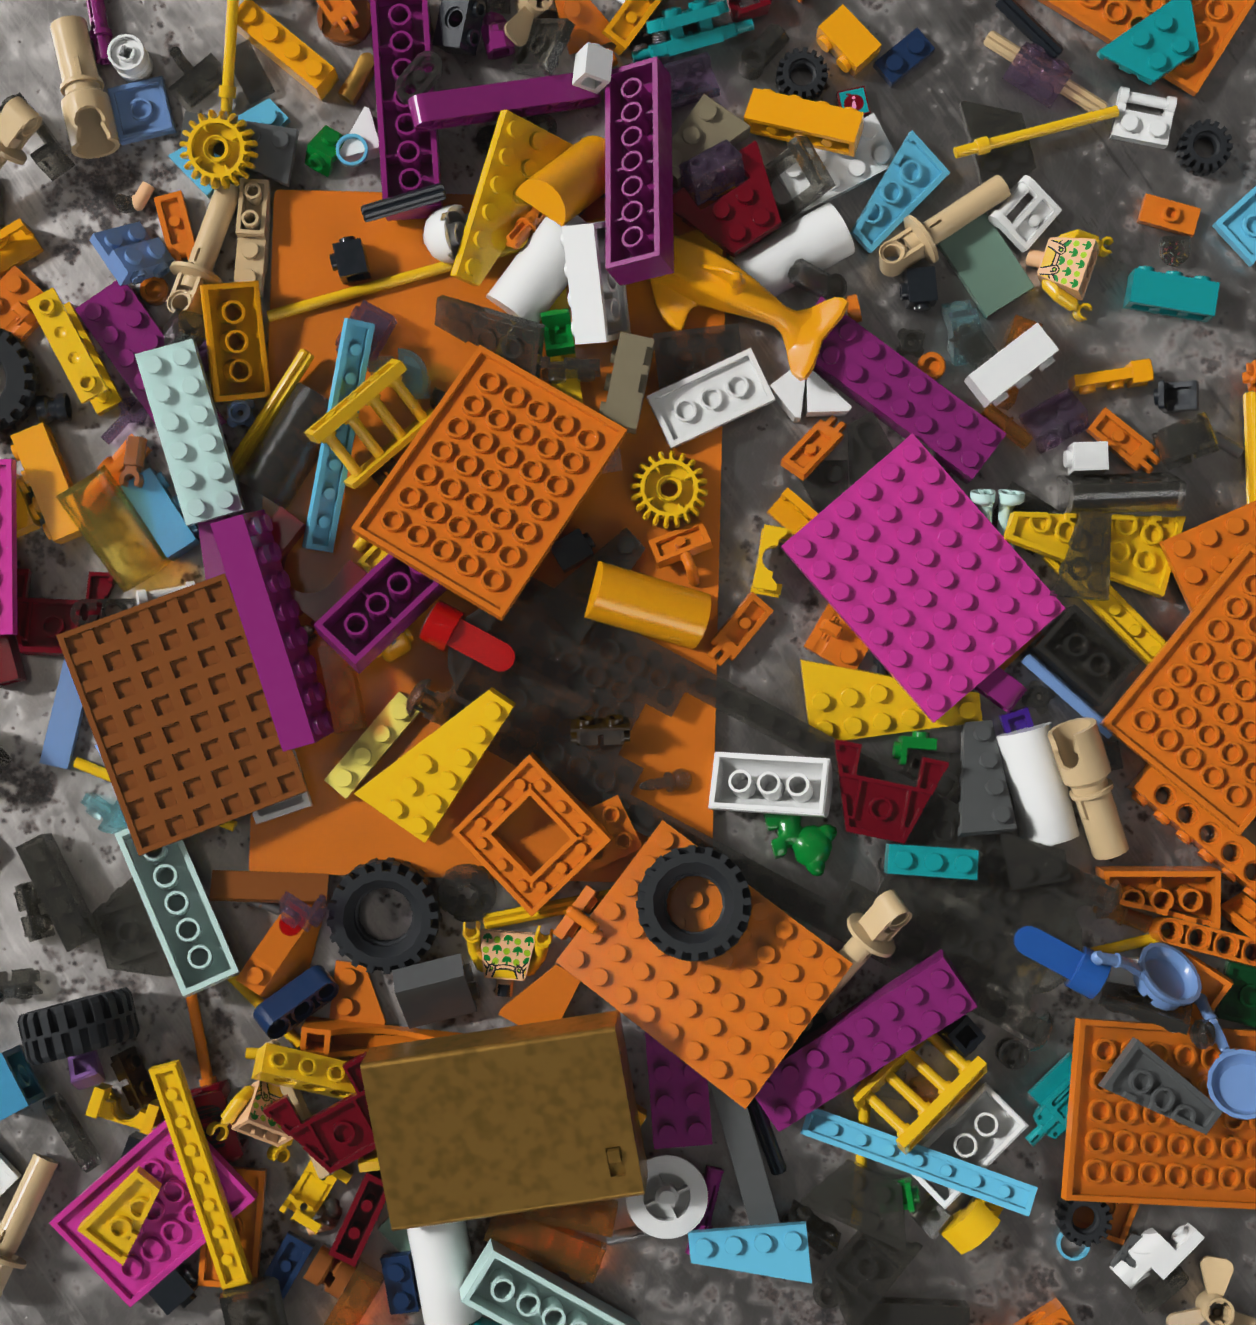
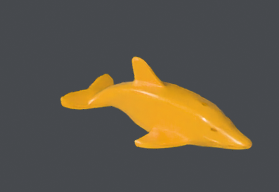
M694 230L680 236L673 234L674 273L649 279L655 305L666 323L675 330L682 331L691 309L696 306H704L772 325L782 335L791 374L799 381L807 380L815 367L823 340L843 318L849 306L848 301L844 298L833 297L813 307L794 310L785 306L735 263L723 257L724 250L708 240L699 230Z

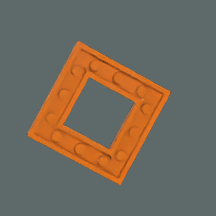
M533 752L452 831L457 839L531 917L614 838ZM530 796L570 837L535 873L494 832Z

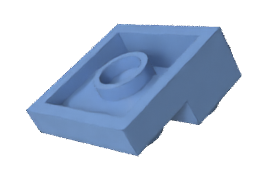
M140 221L93 233L90 238V242L120 286L130 283L136 285L152 277L161 278L169 273L170 265L174 261L159 237L151 239Z

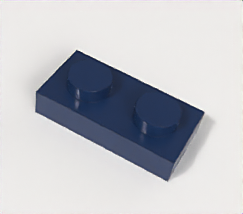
M916 28L877 59L873 67L891 88L933 54L935 48L923 33Z
M289 1230L258 1285L284 1300L315 1245Z
M411 1251L383 1254L380 1261L390 1314L419 1312L421 1304Z

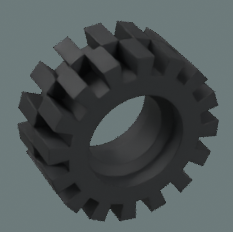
M803 47L802 51L794 48L793 53L788 51L785 53L784 59L781 58L779 61L775 79L776 84H778L777 90L779 93L783 92L784 95H798L803 99L814 101L816 96L820 97L822 90L825 88L828 78L827 63L823 64L824 58L822 55L817 57V51L814 49L809 53L807 52V47ZM797 67H806L811 71L813 79L809 84L800 86L791 79V72Z
M1206 119L1203 123L1199 120L1194 125L1191 124L1181 135L1176 145V148H1179L1176 152V158L1181 157L1178 163L1180 166L1183 164L1187 166L1186 172L1189 173L1192 169L1195 176H1198L1200 173L1203 176H1208L1210 173H1215L1230 158L1233 143H1229V141L1232 139L1231 134L1225 135V132L1228 130L1225 126L1222 129L1218 128L1220 122L1215 121L1213 124H1210L1211 119ZM1200 138L1208 139L1214 146V154L1208 158L1199 156L1194 149L1196 140Z
M1064 1199L1061 1202L1058 1200L1056 1205L1059 1208L1055 1210L1054 1215L1057 1217L1055 1222L1061 1233L1070 1242H1074L1078 1246L1084 1244L1086 1247H1092L1091 1243L1093 1242L1096 1245L1101 1243L1099 1239L1102 1236L1106 1239L1108 1236L1106 1231L1107 1229L1111 1230L1112 1224L1109 1222L1113 1218L1109 1212L1110 1208L1105 1202L1066 1201ZM1083 1206L1091 1208L1094 1213L1093 1223L1087 1228L1076 1227L1073 1223L1075 1210Z

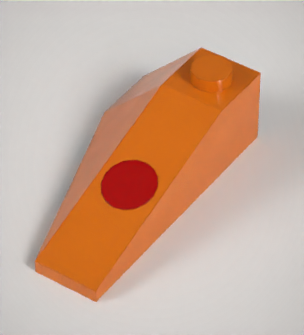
M288 903L235 980L259 996L267 999L309 969L327 905Z

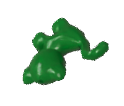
M764 814L767 832H776L778 836L771 840L774 858H783L787 854V849L791 848L797 862L806 866L807 871L812 875L822 876L825 870V862L829 859L833 847L832 841L837 835V828L831 824H823L819 827L816 825L802 827V816Z

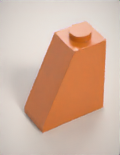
M555 963L504 1004L498 1015L517 1025L562 1019L580 980L558 963Z

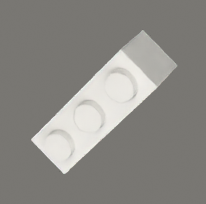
M1037 322L969 374L964 382L984 408L988 407L991 403L996 407L1009 397L1008 390L1014 386L1020 389L1033 378L1030 374L1039 368L1042 372L1055 362L1053 356L1059 349Z

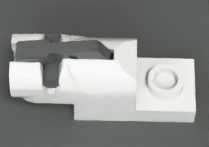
M1189 1223L1178 1227L1172 1233V1239L1169 1242L1153 1228L1145 1230L1141 1235L1132 1233L1111 1261L1109 1268L1131 1290L1150 1275L1149 1271L1151 1269L1164 1280L1205 1237Z

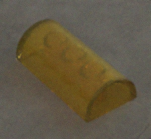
M105 464L55 496L123 593L143 583L171 563L172 560L165 556Z

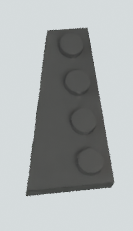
M185 111L180 136L181 141H188L189 137L184 136L182 131L187 130L191 132L193 128L189 125V121L192 120L199 124L197 115L200 113ZM246 121L247 126L245 130L252 129L254 131V135L248 140L258 142V146L251 148V151L258 153V158L250 157L249 160L256 167L255 169L246 168L290 188L299 137L298 129ZM219 142L214 146L213 152L215 156H222L225 146L223 142Z
M992 720L964 722L961 726L960 761H962V772L959 786H961V800L958 813L960 814L958 837L1014 832L1017 829L993 722Z
M1133 1037L1098 1084V1086L1206 1135L1222 1114V1111L1218 1109L1214 1102L1142 1042Z

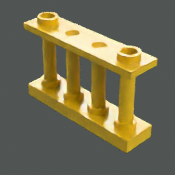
M54 288L28 300L30 308L80 402L84 404L90 401L99 416L125 403L73 304L68 302L63 305Z
M390 359L304 432L311 442L317 444L321 442L323 444L327 443L351 475L343 481L350 488L356 489L357 487L362 488L372 480V474L415 438L434 410L429 408L427 411H424L402 382V374L408 369L401 360ZM386 387H392L416 418L404 430L380 400L381 395L379 393ZM365 405L373 408L395 437L383 448L380 447L358 418V411ZM342 424H349L373 455L361 467L336 437L337 432L335 430Z
M935 1033L886 1064L868 1083L866 1081L862 1082L854 1091L853 1102L858 1110L866 1103L869 1104L897 1131V1147L907 1155L988 1072L987 1063L979 1056L973 1061L970 1059L966 1060L941 1036ZM927 1040L959 1069L958 1073L960 1075L953 1082L943 1079L916 1054ZM907 1061L938 1089L939 1096L932 1103L930 1101L925 1102L895 1074ZM886 1082L918 1111L917 1115L919 1117L912 1124L901 1120L875 1095Z

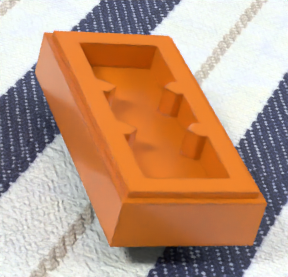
M1146 193L1143 197L1137 223L1192 238L1201 208Z

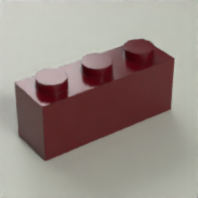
M380 1170L366 1172L328 1255L353 1267L358 1263L386 1203Z

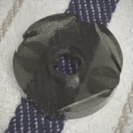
M460 864L448 869L444 873L438 889V899L441 908L453 915L454 919L461 922H475L485 917L487 912L493 908L497 896L496 883L489 871L484 866L474 864ZM464 887H469L475 893L472 894L470 899H466L465 894H460L459 891H462Z

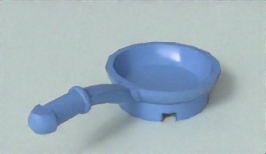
M1150 943L1143 948L1138 964L1127 957L1121 956L1119 953H1104L1099 950L1091 954V961L1096 965L1103 964L1113 966L1114 968L1121 967L1131 972L1139 993L1143 997L1148 995L1153 999L1150 1003L1156 1008L1165 1011L1176 1010L1179 1006L1192 1004L1200 997L1202 985L1195 966L1182 952L1173 946L1164 943Z
M1200 993V997L1194 1001V1004L1197 1005L1204 1019L1203 1022L1207 1024L1221 1052L1219 1058L1214 1061L1208 1071L1207 1088L1210 1099L1220 1111L1232 1118L1243 1120L1255 1119L1256 1051L1230 1049L1217 1021L1218 1017L1214 1014L1207 1001L1208 998L1205 994Z

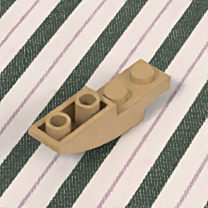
M240 178L241 184L235 231L238 238L233 282L259 280L260 297H263L265 273L268 274L270 246V181Z

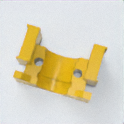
M764 524L760 536L751 592L779 598V595H781L783 584H778L772 578L773 571L768 570L764 566L762 557L763 553L767 550L776 549L778 542L785 543L792 535L791 529Z
M102 1082L99 1086H94L85 1115L95 1119L101 1117L139 1129L140 1133L148 1135L153 1127L156 1128L161 1123L163 1112L159 1100L155 1099L148 1106L139 1110L137 1115H129L122 1109L121 1098L115 1096L112 1085Z
M310 1160L279 1211L284 1214L287 1209L295 1212L290 1220L294 1219L313 1231L314 1235H317L322 1225L313 1220L336 1181L339 1180L348 1185L353 1174L350 1175L344 1170L339 1169L326 1177L325 1180H320ZM305 1203L308 1208L303 1211L301 1210V1205Z

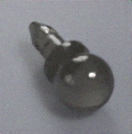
M679 768L672 773L665 772L664 777L648 779L641 783L639 788L649 791L664 788L668 792L673 790L686 791L692 784V775L688 770Z

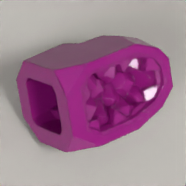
M496 12L485 13L481 28V35L489 60L508 57L515 53L514 43L506 36L504 26L508 21L503 15Z

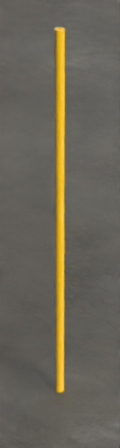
M732 180L689 192V195L696 203L725 195L736 187ZM605 216L592 219L586 222L590 223L605 221ZM529 239L516 250L506 245L498 258L518 253ZM435 263L267 310L266 313L269 322L450 272L454 263Z

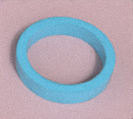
M346 134L336 144V155L339 161L346 166H359L368 157L367 143L360 135ZM357 139L363 143L365 148L364 154L358 161L348 162L340 156V147L344 141Z
M1061 1232L1058 1234L1056 1239L1057 1250L1065 1259L1078 1261L1088 1254L1090 1247L1085 1246L1083 1252L1077 1256L1066 1255L1061 1249V1239L1064 1235Z

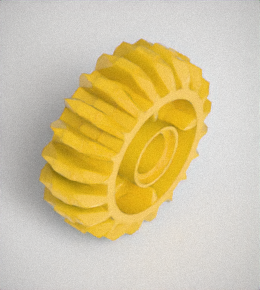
M212 109L208 111V119L204 114H198L200 123L197 124L190 120L189 125L193 130L191 132L187 130L182 131L184 136L189 137L187 142L180 141L179 143L181 147L187 148L186 152L180 154L182 159H189L185 163L184 168L186 170L194 169L191 177L195 180L201 177L200 184L207 186L211 183L212 189L217 190L220 182L224 189H230V180L234 185L239 186L241 184L239 175L245 179L249 178V174L245 171L246 167L250 169H255L256 167L253 163L249 162L250 157L258 158V153L251 151V148L258 146V142L248 140L254 135V131L252 129L245 130L247 126L245 120L238 121V115L235 113H231L228 117L227 111L223 109L219 111L218 117ZM219 142H223L225 146L224 154L220 157H215L213 152L214 146Z
M662 451L658 452V462L651 455L648 456L649 467L644 463L639 464V469L643 474L633 473V478L640 483L630 484L631 490L639 491V493L631 496V500H641V503L635 507L636 512L646 509L647 511L643 514L642 519L646 521L653 515V526H657L659 519L664 520V529H668L669 520H674L675 528L680 527L679 518H683L684 522L689 524L691 519L688 513L690 512L693 516L698 517L700 512L694 506L704 507L706 503L698 498V496L704 497L708 495V490L699 488L707 484V479H697L703 473V469L697 468L693 471L692 468L696 461L692 459L686 465L684 463L686 454L684 453L680 455L679 460H675V451H670L669 459H664ZM666 483H672L676 486L677 493L671 497L665 496L661 492V487Z

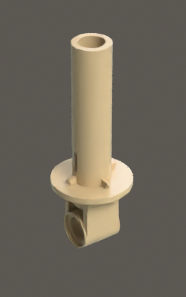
M20 96L9 100L0 113V169L7 160L20 165L26 162L27 156L22 148L42 124V117Z
M996 174L923 223L912 215L906 216L903 221L905 230L884 242L879 248L880 271L888 277H895L923 258L930 264L936 263L939 256L935 245L1010 197V189L1005 180ZM890 256H895L898 259L895 261H889L886 258Z
M221 182L217 190L214 189L188 262L174 261L169 268L171 273L176 276V280L167 299V308L186 326L194 325L202 318L200 285L223 283L222 279L212 271L239 199V188L231 183L230 189H224Z
M888 890L880 894L865 914L855 912L848 917L847 927L852 937L838 953L853 963V965L817 1014L821 1013L872 954L887 958L895 952L896 947L893 937L912 918L911 911L895 890Z
M39 1153L33 1154L0 1223V1297L13 1268L25 1269L27 1262L16 1255V1252L59 1164L54 1159Z

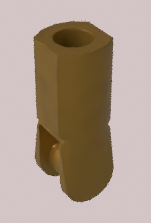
M366 52L359 56L353 71L350 72L338 91L339 97L355 106L368 83L375 75L374 57L371 53Z

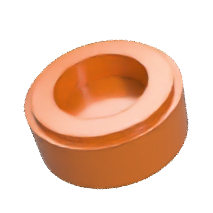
M162 277L148 278L141 282L140 295L150 305H162L170 296V287Z
M857 295L846 296L845 299L849 304L847 308L848 316L857 323L862 322Z
M927 352L920 357L916 367L937 381L946 370V362L940 354Z

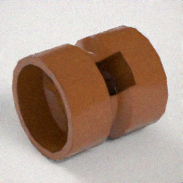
M323 1244L303 1279L316 1287L321 1284L324 1285L326 1293L339 1299L357 1269L358 1264L353 1267L328 1255L331 1248Z

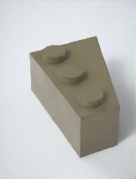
M703 94L672 138L673 186L678 189L706 169V166L714 160L724 156L732 147L746 140L749 137L751 126Z
M620 332L618 345H613L610 363H614L612 374L607 373L604 390L608 391L606 402L601 401L599 413L626 428L627 433L636 434L652 363L655 339Z

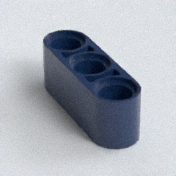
M312 966L260 1003L254 1010L253 1017L270 1039H278L332 1001L339 992V985L323 966Z

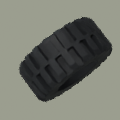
M127 987L19 1015L17 1021L25 1058L31 1065L61 1060L125 1042L137 1037L140 1031L132 993Z

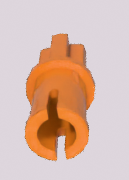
M532 207L525 217H521L516 221L514 229L506 236V245L515 250L519 249L532 236L546 216L542 214L538 217L541 212Z

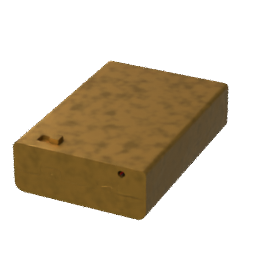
M619 1010L371 1047L361 1062V1074L392 1231L639 1196L646 1193L648 1178L647 1161Z

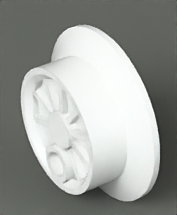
M659 1155L646 1160L648 1178L645 1195L626 1197V1206L631 1219L643 1232L656 1238L673 1239L687 1234L700 1223L707 1208L708 1191L702 1174L692 1163L678 1156Z

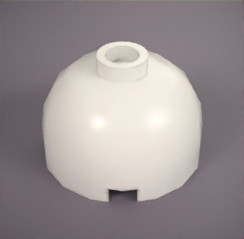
M462 205L443 206L430 214L425 222L424 244L431 255L443 263H454L469 216V213L464 214L461 208H464Z

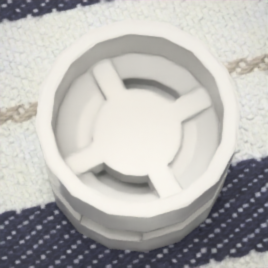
M130 34L118 35L112 39L108 45L107 55L121 78L128 83L149 79L153 72V60L141 41Z

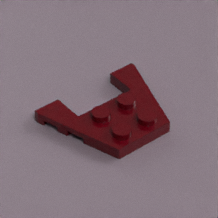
M753 141L734 154V160L748 177V180L704 209H699L684 187L673 194V213L682 218V221L690 227L693 226L699 230L708 240L732 257L737 256L781 227L780 215L756 141Z
M17 568L18 635L16 637L19 651L23 655L64 657L56 635L98 620L117 581V575L113 572L89 571L85 600L29 598L32 572L29 569Z
M835 739L834 744L845 831L905 843L929 798L938 786L937 784L946 772L949 762L922 757L917 784L915 787L857 775L862 744Z
M367 1051L345 1062L342 1066L356 1092L304 1121L300 1118L288 1094L263 1107L264 1114L281 1126V1129L288 1136L291 1135L330 1174L376 1149L360 1068Z

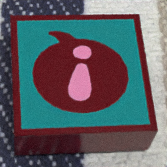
M865 86L842 90L836 93L839 107L855 108L860 112H864V117L871 114Z

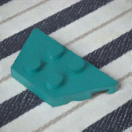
M1191 0L1169 1L1100 49L1096 54L1097 57L1101 60H1104V58L1119 65L1120 70L1128 74H1134L1139 80L1152 85L1199 51Z

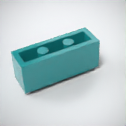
M1139 266L1128 275L1123 308L1207 323L1215 316L1220 282L1211 281V278L1208 276H1195L1191 278L1183 276V273L1179 271L1162 273L1156 272L1155 268L1150 266Z
M886 843L884 873L977 880L979 850Z

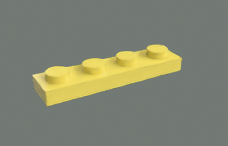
M399 691L324 781L345 799H348L422 710Z

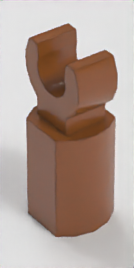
M127 436L123 462L125 470L119 476L120 485L128 487L129 479L134 476V486L138 488L143 487L144 477L141 474V469L144 468L148 442L146 438Z

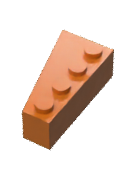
M1095 866V895L1102 900L1220 929V870L1212 866Z

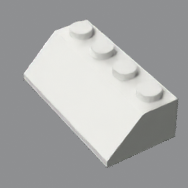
M605 221L562 226L561 245L565 251L566 263L564 265V272L569 285L568 304L572 311L571 332L575 337V345L613 341L619 339L620 332L631 334L626 285L620 286L605 269Z

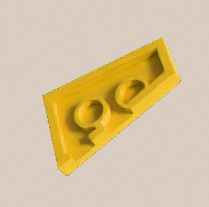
M138 1166L80 1223L78 1231L123 1266L159 1193L162 1183Z

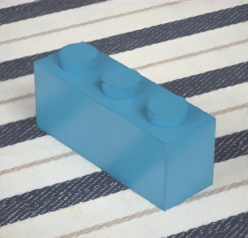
M149 467L141 473L144 477L142 488L134 486L135 477L129 480L128 487L121 485V488L165 556L175 561L201 544L198 537L199 529L197 524L186 526L177 495L172 497L167 489L171 486L168 479L161 471L157 473Z

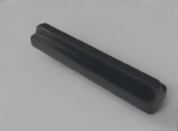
M1015 0L996 1V7L1051 61H1054L1061 55L1064 50L1063 47Z
M437 183L362 205L361 212L365 222H371L445 200L446 192L443 184Z
M754 1097L747 1107L771 1174H782L786 1171L783 1156L769 1118Z

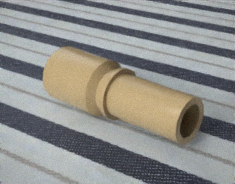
M63 16L54 20L50 28L62 79L60 91L65 96L61 100V108L72 154L79 158L93 159L108 156L119 149L120 141L110 97L106 92L102 91L105 85L102 78L98 75L87 21L80 16Z
M1084 717L1068 720L1056 725L1048 731V738L1062 782L1066 786L1071 787L1069 796L1076 802L1092 856L1098 860H1108L1121 856L1128 851L1129 844L1112 793L1114 784L1108 778L1111 766L1097 721L1094 718Z

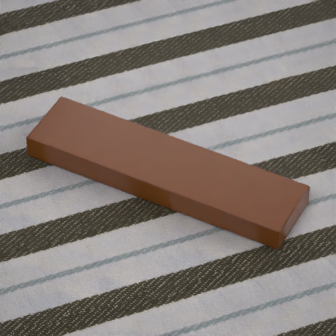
M212 870L209 898L211 901L328 905L330 875L323 873Z

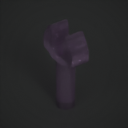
M135 396L124 398L118 403L121 409V416L101 436L106 443L110 444L129 423L142 425L146 421L148 413L144 407H141L136 414L130 413L131 407L138 401Z

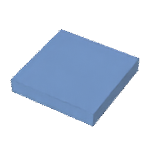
M163 76L107 88L121 145L177 133Z

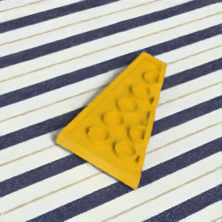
M509 110L500 111L450 276L472 286H480L506 247V236L514 229L516 221L521 217H525L532 208L531 205L515 195L518 187L573 146V144Z
M1014 511L1009 515L1003 537L1004 540L1013 545L1161 598L1165 595L1171 569L1159 542L1182 533L1186 516L1081 515L1076 513L1048 514V512Z
M800 659L811 745L835 742V739L845 741L962 725L964 722L983 721L980 693L970 691L936 722L932 723L890 675Z
M491 687L353 794L425 843L516 703Z

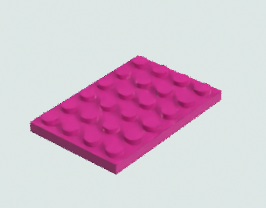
M165 1120L49 1222L129 1307H132L206 1242ZM207 1140L232 1217L234 1218L256 1199L258 1193ZM140 1166L162 1183L122 1266L80 1233L78 1227L101 1202Z

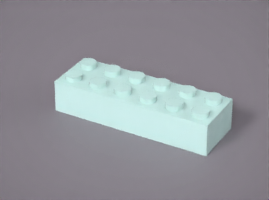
M193 339L135 354L186 526L245 511L244 501L196 342Z
M128 828L115 833L114 835L182 996L187 998L239 975L238 967L184 841L181 840L139 856Z
M491 1238L459 1289L462 1303L502 1325H641L639 1321Z

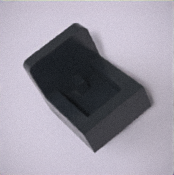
M1158 380V388L1154 389L1155 406H1158L1163 413L1199 411V382L1192 380L1167 383L1165 380Z

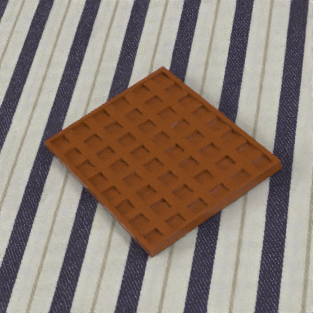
M225 573L56 635L139 856L308 792L293 750L282 751Z

